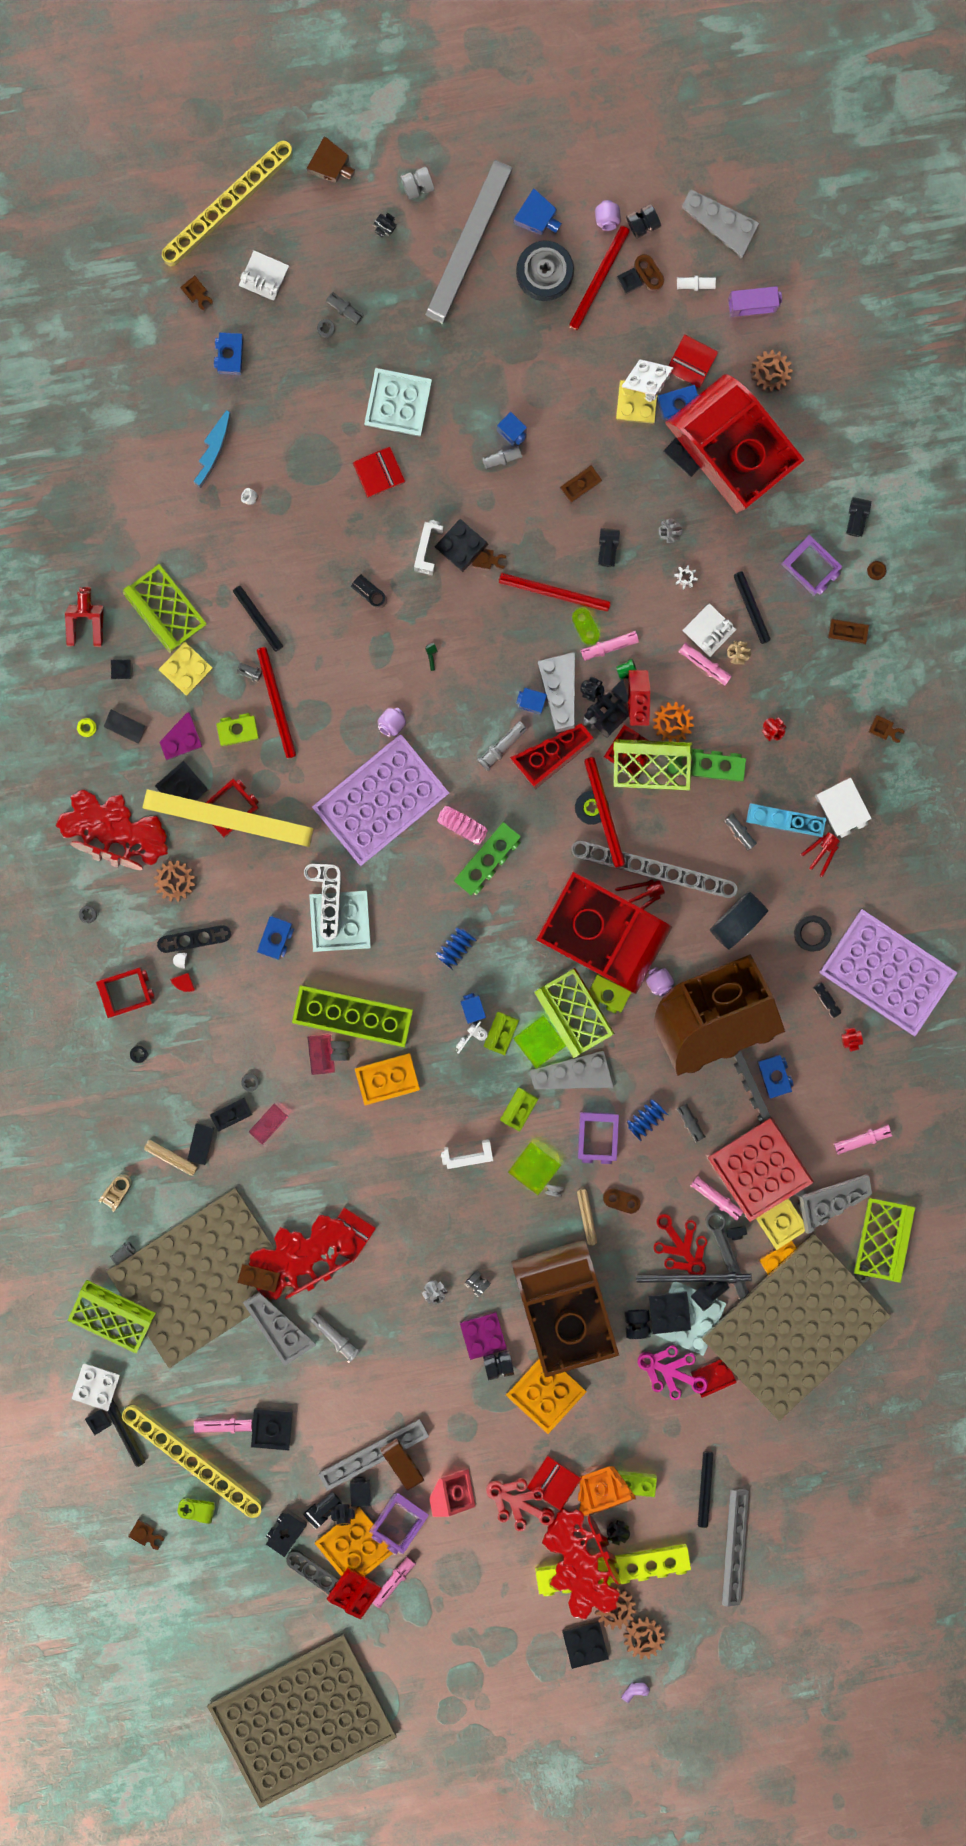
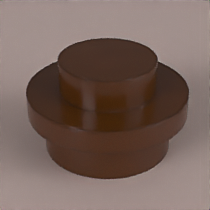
M874 561L869 564L867 574L872 580H880L886 575V566L880 561Z

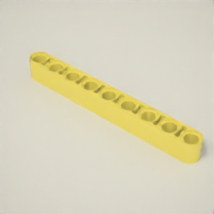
M280 141L164 247L162 258L165 264L175 266L181 262L290 161L293 155L290 143ZM281 148L289 150L286 155H280L278 152ZM267 161H273L275 163L274 167L270 169L266 168L264 165ZM253 174L261 176L256 182L250 179ZM239 187L247 189L242 195L236 193ZM225 200L233 202L229 208L222 206ZM211 213L218 214V218L215 221L208 219ZM197 226L204 227V231L201 234L194 232ZM183 239L190 240V244L187 247L180 245ZM169 252L176 253V257L173 260L166 259V255Z
M147 789L142 807L147 810L310 847L314 828Z
M131 1404L124 1409L122 1418L126 1424L246 1516L256 1518L260 1515L262 1502L138 1406ZM127 1411H135L136 1418H128ZM149 1422L152 1429L149 1431L144 1430L142 1423ZM160 1433L165 1434L167 1441L160 1442L157 1439V1435ZM179 1445L182 1448V1453H174L172 1447ZM195 1457L198 1463L194 1466L190 1465L187 1459ZM209 1468L212 1470L213 1475L206 1477L203 1475V1470ZM224 1480L228 1483V1487L221 1489L218 1486V1482ZM240 1492L243 1494V1499L235 1500L233 1494ZM252 1503L256 1504L259 1510L251 1512L248 1506Z

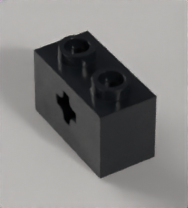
M289 1509L286 1513L282 1512L276 1520L279 1524L275 1529L271 1528L265 1537L268 1539L266 1545L283 1557L287 1555L307 1525L305 1520ZM287 1528L288 1534L282 1536V1530L284 1531Z

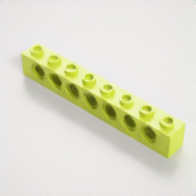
M686 1544L615 1555L617 1563L614 1565L618 1568L621 1584L630 1583L632 1579L645 1581L651 1576L664 1578L669 1573L675 1572L676 1575H682L691 1570ZM603 1557L598 1558L599 1572L608 1571ZM667 1558H674L675 1563L672 1566L665 1564ZM648 1561H655L656 1566L653 1569H648L646 1563ZM636 1564V1571L629 1572L627 1570L628 1565ZM557 1565L535 1568L539 1595L552 1596L555 1594L554 1592H559V1590L550 1585L551 1579L556 1575L555 1569ZM609 1576L607 1583L611 1586V1583L615 1581L612 1576ZM603 1579L599 1580L598 1584H602L604 1582ZM568 1589V1590H562V1593H571V1592H572V1591L569 1590V1589Z

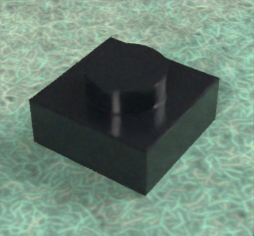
M635 268L617 276L625 295L643 286Z
M111 660V679H131V660Z
M745 1226L726 1229V1234L732 1240L743 1239V1235H747V1230Z
M99 1409L85 1418L94 1436L112 1425L103 1409Z

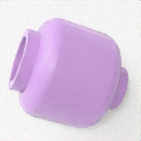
M605 200L596 207V223L600 228L610 231L620 224L619 205L611 200Z
M387 708L378 719V729L388 737L398 735L406 725L404 712L399 708Z
M656 967L648 972L649 976L646 979V983L654 995L665 996L673 988L675 981L667 969Z

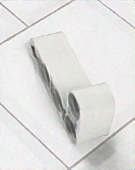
M309 864L304 869L306 879L314 882H323L320 934L326 940H333L338 935L341 870L335 865ZM311 867H315L318 870V875L315 878L308 876V870ZM330 868L337 870L338 874L335 879H330L327 876V871ZM333 887L336 889L337 894L334 898L330 899L326 895V890ZM330 906L336 912L332 918L325 915L326 908ZM324 919L328 921L335 920V924L331 923V929L334 930V933L330 937H328L327 933H324V929H328V923L324 924Z

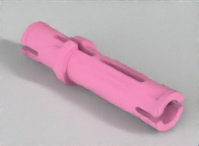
M633 631L609 641L597 642L596 645L581 649V654L584 661H587L591 658L603 657L609 652L639 643L636 632Z
M686 642L680 649L679 653L706 671L709 677L712 676L720 681L724 686L732 677V675L721 669L718 663L714 664Z
M889 1125L873 1131L870 1129L867 1133L834 1143L837 1154L840 1155L870 1143L876 1144V1141L892 1137V1133L890 1132Z
M698 1176L690 1185L716 1204L719 1210H724L736 1221L742 1215L743 1211L733 1204L730 1198H725Z
M231 1418L230 1420L194 1421V1433L231 1432V1434H235V1432H252L253 1427L252 1419L235 1420V1418Z
M406 1556L400 1566L392 1571L393 1574L382 1586L381 1591L372 1602L375 1606L381 1608L401 1581H405L406 1575L416 1565V1562L411 1557Z

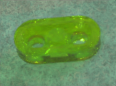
M584 608L575 610L572 615V622L582 642L586 645L595 644L599 640L600 633L590 612ZM580 614H583L585 616L584 621H580L578 619V616ZM587 632H593L594 637L588 638L586 636Z

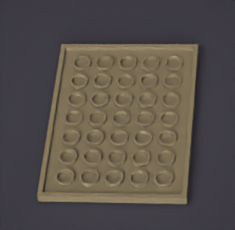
M234 1188L134 1253L133 1256L119 1263L118 1266L116 1265L108 1270L107 1274L122 1297L156 1313L146 1334L168 1368H171L251 1316L243 1302L258 1293V1290L255 1287L237 1283L242 1264L249 1265L250 1255L262 1248L274 1251L276 1249L237 1189ZM288 1277L284 1278L286 1282H290ZM284 1287L281 1295L285 1294L293 1287ZM266 1297L270 1302L274 1301V1299Z
M813 1233L701 1338L775 1418L780 1421L891 1316Z
M344 1634L207 1705L259 1808L397 1738Z

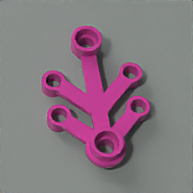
M670 1345L666 1350L656 1354L643 1352L639 1355L638 1365L642 1370L648 1372L652 1382V1389L655 1392H661L664 1388V1383L658 1379L655 1369L662 1372L670 1391V1398L673 1400H678L682 1395L681 1390L676 1387L673 1377L692 1385V1389L696 1393H703L708 1387V1382L705 1378H694L676 1370L682 1366L694 1364L696 1356L693 1353H687L683 1358L668 1364H662L658 1361L666 1357H675L678 1354V1348L675 1345ZM669 1349H675V1354H670ZM687 1356H691L693 1362H688ZM649 1358L651 1363L646 1364L644 1359ZM702 1381L704 1386L698 1387L697 1382ZM655 1383H659L661 1389H656ZM677 1391L679 1396L674 1397L672 1392Z

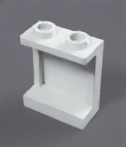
M430 520L429 523H424L414 571L433 575L435 564L425 562L431 533L443 534L444 526H441L440 522Z
M851 778L815 795L834 830L835 836L840 835L843 838L851 834L850 829L856 826L858 829L867 826V821L871 819Z
M490 1140L482 1141L484 1152L453 1158L449 1155L448 1147H444V1152H441L443 1165H447V1169L493 1161Z

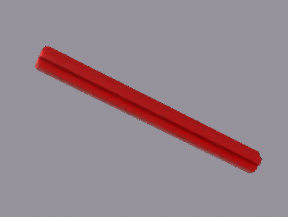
M620 226L569 324L572 329H579L629 234V228Z
M505 573L500 574V584L606 612L610 608L611 603L606 600Z
M261 647L257 649V654L286 758H293L296 756L268 651L266 647Z
M590 757L585 759L584 763L614 866L616 868L625 865V861L595 758Z

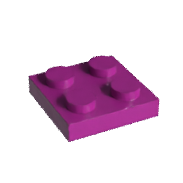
M496 1312L460 1322L470 1360L507 1350Z

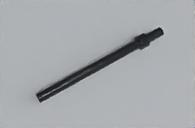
M728 1272V1274L637 1275L636 1281L637 1283L728 1282V1284H736L742 1281H752V1274Z

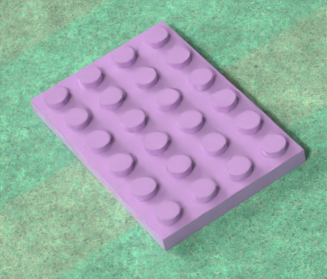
M400 734L312 806V808L357 863L362 866L450 793Z
M863 909L859 911L819 972L913 1036L917 1035L957 975L956 971Z

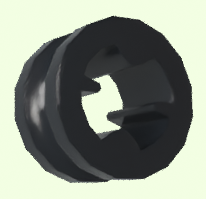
M135 1046L130 1051V1058L133 1062L142 1063L148 1057L147 1050L142 1046ZM138 1049H141V1053L144 1052V1057H140L139 1060H136L134 1052H137Z

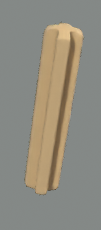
M151 1140L144 1147L145 1151L191 1176L197 1170L195 1164Z
M581 1189L577 1191L587 1244L592 1246L598 1242L588 1192L586 1189Z

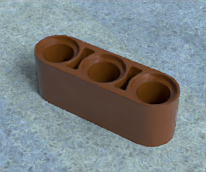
M397 1438L380 1448L384 1458L407 1491L424 1481L419 1469Z

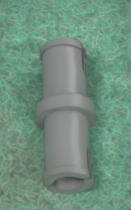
M519 446L503 452L500 450L498 451L499 453L483 457L482 459L485 468L488 469L500 464L506 465V462L522 458Z

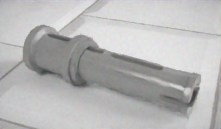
M519 721L498 743L490 746L489 750L481 758L478 757L477 761L489 771L490 767L497 760L502 759V754L528 729Z
M319 1312L310 1320L336 1346V1351H340L348 1359L349 1363L361 1351L349 1342L348 1337H343Z

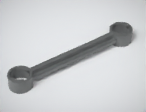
M718 1212L708 1214L705 1224L714 1233L728 1271L742 1274L724 1230L725 1218ZM712 1216H718L722 1219V1225L719 1228L712 1227L709 1224V1219ZM742 1281L734 1284L741 1301L749 1294L746 1283Z

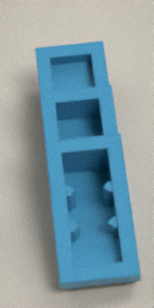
M227 410L204 440L209 448L199 460V463L204 467L194 480V483L200 488L212 472L222 451L231 417L230 412Z

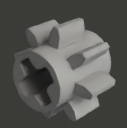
M674 518L661 522L662 525L659 528L661 539H666L667 543L680 540L679 536L682 534L680 523H675Z
M430 1281L425 1285V1292L422 1295L428 1304L433 1303L437 1305L445 1300L444 1294L448 1291L441 1281L438 1283L437 1281Z

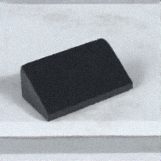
M622 679L611 690V693L625 705L628 701L624 680Z
M112 709L104 724L105 728L136 743H139L147 727Z
M196 1123L187 1161L206 1165L215 1127Z

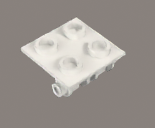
M253 251L245 272L241 275L239 286L274 301L289 265Z
M640 359L622 387L645 393V399L651 402L656 399V395L662 390L666 380L670 378L673 367Z
M709 603L682 631L711 657L736 629L729 620H726Z
M481 1021L473 1022L467 1030L470 1033L466 1039L462 1037L456 1046L458 1054L472 1035L481 1041L487 1038V1031L480 1026Z
M83 1363L72 1399L108 1411L120 1375Z

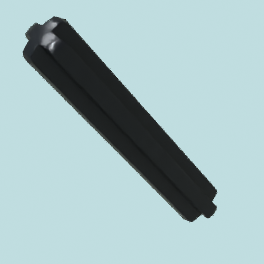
M744 572L735 573V582L760 643L765 644L771 638Z
M241 586L234 588V595L273 650L277 652L282 649V643Z
M112 1398L107 1412L134 1465L139 1467L145 1463V1460Z
M709 1451L703 1452L697 1524L701 1528H707L709 1521L714 1456L713 1452Z

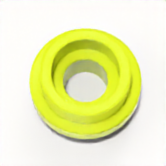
M90 718L81 719L78 722L77 731L83 737H91L96 732V723ZM89 724L90 730L84 731V725Z

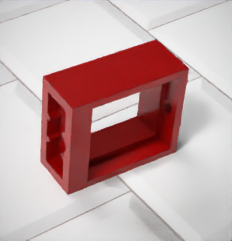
M629 670L628 711L630 726H649L650 683L648 670Z
M232 779L205 802L213 805L234 786L252 806L247 813L253 814L259 809L257 806L259 801L253 794L248 795L244 791L247 787L240 779L237 781ZM213 825L223 838H226L234 831L233 829Z
M142 967L96 982L107 1018L153 1004L152 1000L155 999L152 988H148L146 981H149L146 970H142ZM138 974L146 1001L115 1011L107 983Z

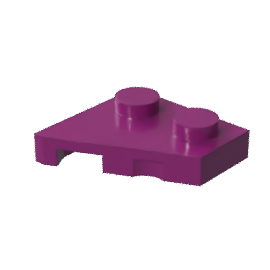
M190 712L186 713L159 742L166 760L202 747Z

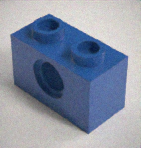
M219 332V338H215V349H218V357H214V368L217 369L218 374L241 375L243 334ZM225 350H232L234 352L233 356L225 358L223 356Z
M695 385L657 396L663 420H669L681 410L675 407L674 402L676 400L683 401L686 406L698 396Z
M510 411L497 425V432L511 446H514L515 444L520 445L526 439L527 427Z
M524 688L523 692L519 691L516 702L520 704L518 709L541 715L547 694Z
M270 916L257 952L280 960V957H284L288 948L285 946L287 938L291 939L294 928H291L292 923ZM274 933H279L282 937V941L279 944H274L271 940V936Z
M474 993L463 996L464 1000L460 1002L468 1024L486 1018L479 995L475 996Z
M778 1054L757 1061L768 1098L792 1092L791 1087L794 1084L791 1076L786 1074L785 1069L788 1068L785 1057L781 1058V1055ZM776 1070L780 1071V1080L773 1081L772 1073Z

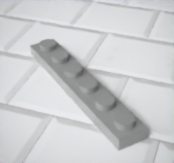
M419 1419L319 1472L318 1475L328 1491L385 1461L386 1459L380 1448L396 1438L404 1449H407L428 1438L429 1435Z
M745 1489L731 1490L722 1593V1605L727 1607L740 1605L749 1495V1490Z

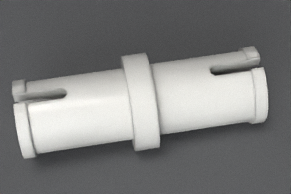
M694 275V277H677V290L694 289V291H698V289H716V277H698V275Z

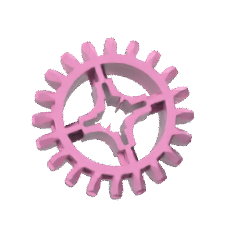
M445 806L441 810L437 819L439 824L477 845L484 841L488 832L485 826L449 806Z

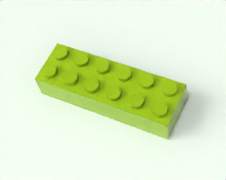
M300 985L292 1023L405 1048L413 1009Z

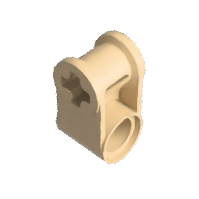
M123 1174L116 1177L98 1201L105 1203L115 1212L132 1185L130 1177ZM119 1179L126 1182L127 1186L125 1189L118 1187L117 1181Z

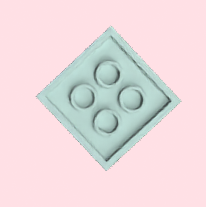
M375 368L364 426L421 437L432 379Z
M367 891L340 892L338 935L333 940H326L320 934L322 894H309L313 952L371 948ZM326 893L327 897L330 899L334 898L337 894ZM331 906L325 910V915L329 918H332L336 913L335 909ZM324 919V924L328 923V929H324V933H327L328 937H330L334 933V930L331 929V923L335 924V920L328 921Z
M672 1282L668 1293L687 1291L691 1330L654 1335L704 1356L708 1345L701 1337L719 1322L727 1303L716 1299L708 1309L702 1311L691 1298V1295L697 1291L696 1289L680 1282Z

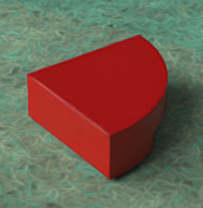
M189 973L170 979L172 984L181 991H195Z

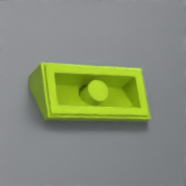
M497 1012L484 1047L505 1055L519 1020Z
M518 1087L500 1121L520 1132L539 1098Z

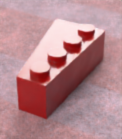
M580 723L573 729L566 730L534 747L511 756L510 759L536 790L594 742V738L583 724Z

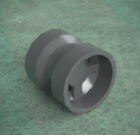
M331 1041V1048L334 1049L331 1054L332 1061L350 1060V1054L347 1051L350 1047V1041Z
M476 1270L464 1284L468 1288L472 1287L474 1294L479 1297L491 1283L487 1279L481 1278V1273Z

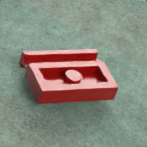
M721 1359L690 1372L692 1377H703L708 1382L707 1389L700 1393L701 1398L737 1383L731 1369ZM702 1381L697 1382L698 1387L704 1386Z

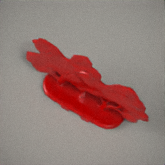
M80 790L77 794H73L70 797L74 811L60 814L56 823V827L60 828V833L64 838H71L76 835L83 838L84 843L72 841L70 843L71 846L91 854L94 860L100 861L101 858L108 860L111 866L117 868L120 864L131 869L142 870L143 867L131 860L130 857L140 855L143 862L147 865H153L157 862L159 856L168 854V846L165 844L167 835L162 828L159 818L157 816L144 817L138 822L131 823L129 821L131 812L128 807L124 806L125 801L122 795L109 797L104 805H100L95 795L86 790ZM86 829L88 830L87 836L84 834ZM94 838H98L105 847L100 849L89 845V843ZM113 843L121 844L126 851L124 856L108 852L110 845ZM134 845H141L139 850L130 851Z
M319 1215L313 1223L311 1237L308 1239H304L300 1232L294 1231L290 1233L287 1229L280 1227L274 1238L277 1246L275 1251L262 1248L250 1255V1266L280 1273L275 1292L257 1288L258 1292L265 1298L277 1300L281 1296L283 1288L290 1286L293 1287L294 1291L285 1296V1299H288L304 1289L308 1291L314 1289L316 1282L322 1279L325 1282L333 1277L332 1273L352 1262V1260H347L340 1265L335 1264L339 1254L346 1256L355 1252L356 1246L353 1238L356 1231L352 1227H346L342 1220L331 1219L329 1216ZM331 1246H333L334 1255L332 1254V1258L330 1259L328 1256V1250ZM337 1247H340L341 1251L337 1252ZM321 1255H326V1259H323ZM318 1261H325L329 1265V1271L317 1277L312 1269L313 1265ZM310 1274L312 1281L299 1287L297 1285V1276ZM288 1277L290 1282H286L284 1278Z
M562 1508L561 1511L557 1512V1518L554 1519L553 1523L548 1525V1531L542 1541L543 1545L551 1552L560 1553L564 1556V1560L556 1566V1575L553 1576L550 1585L559 1591L568 1589L572 1591L568 1604L571 1615L575 1618L587 1619L588 1615L592 1612V1607H596L603 1613L617 1609L616 1602L620 1593L610 1587L607 1581L609 1576H612L617 1585H621V1581L614 1565L617 1563L615 1555L611 1554L607 1549V1546L610 1545L607 1537L601 1534L591 1515H588V1523L592 1530L589 1532L582 1527L584 1522L582 1511L576 1509L568 1512ZM574 1532H582V1536L585 1535V1537L577 1538L574 1536ZM591 1538H595L600 1552L595 1555L589 1554L586 1548L587 1542ZM602 1556L609 1570L607 1572H599L598 1558ZM603 1579L604 1582L602 1584H598V1581Z

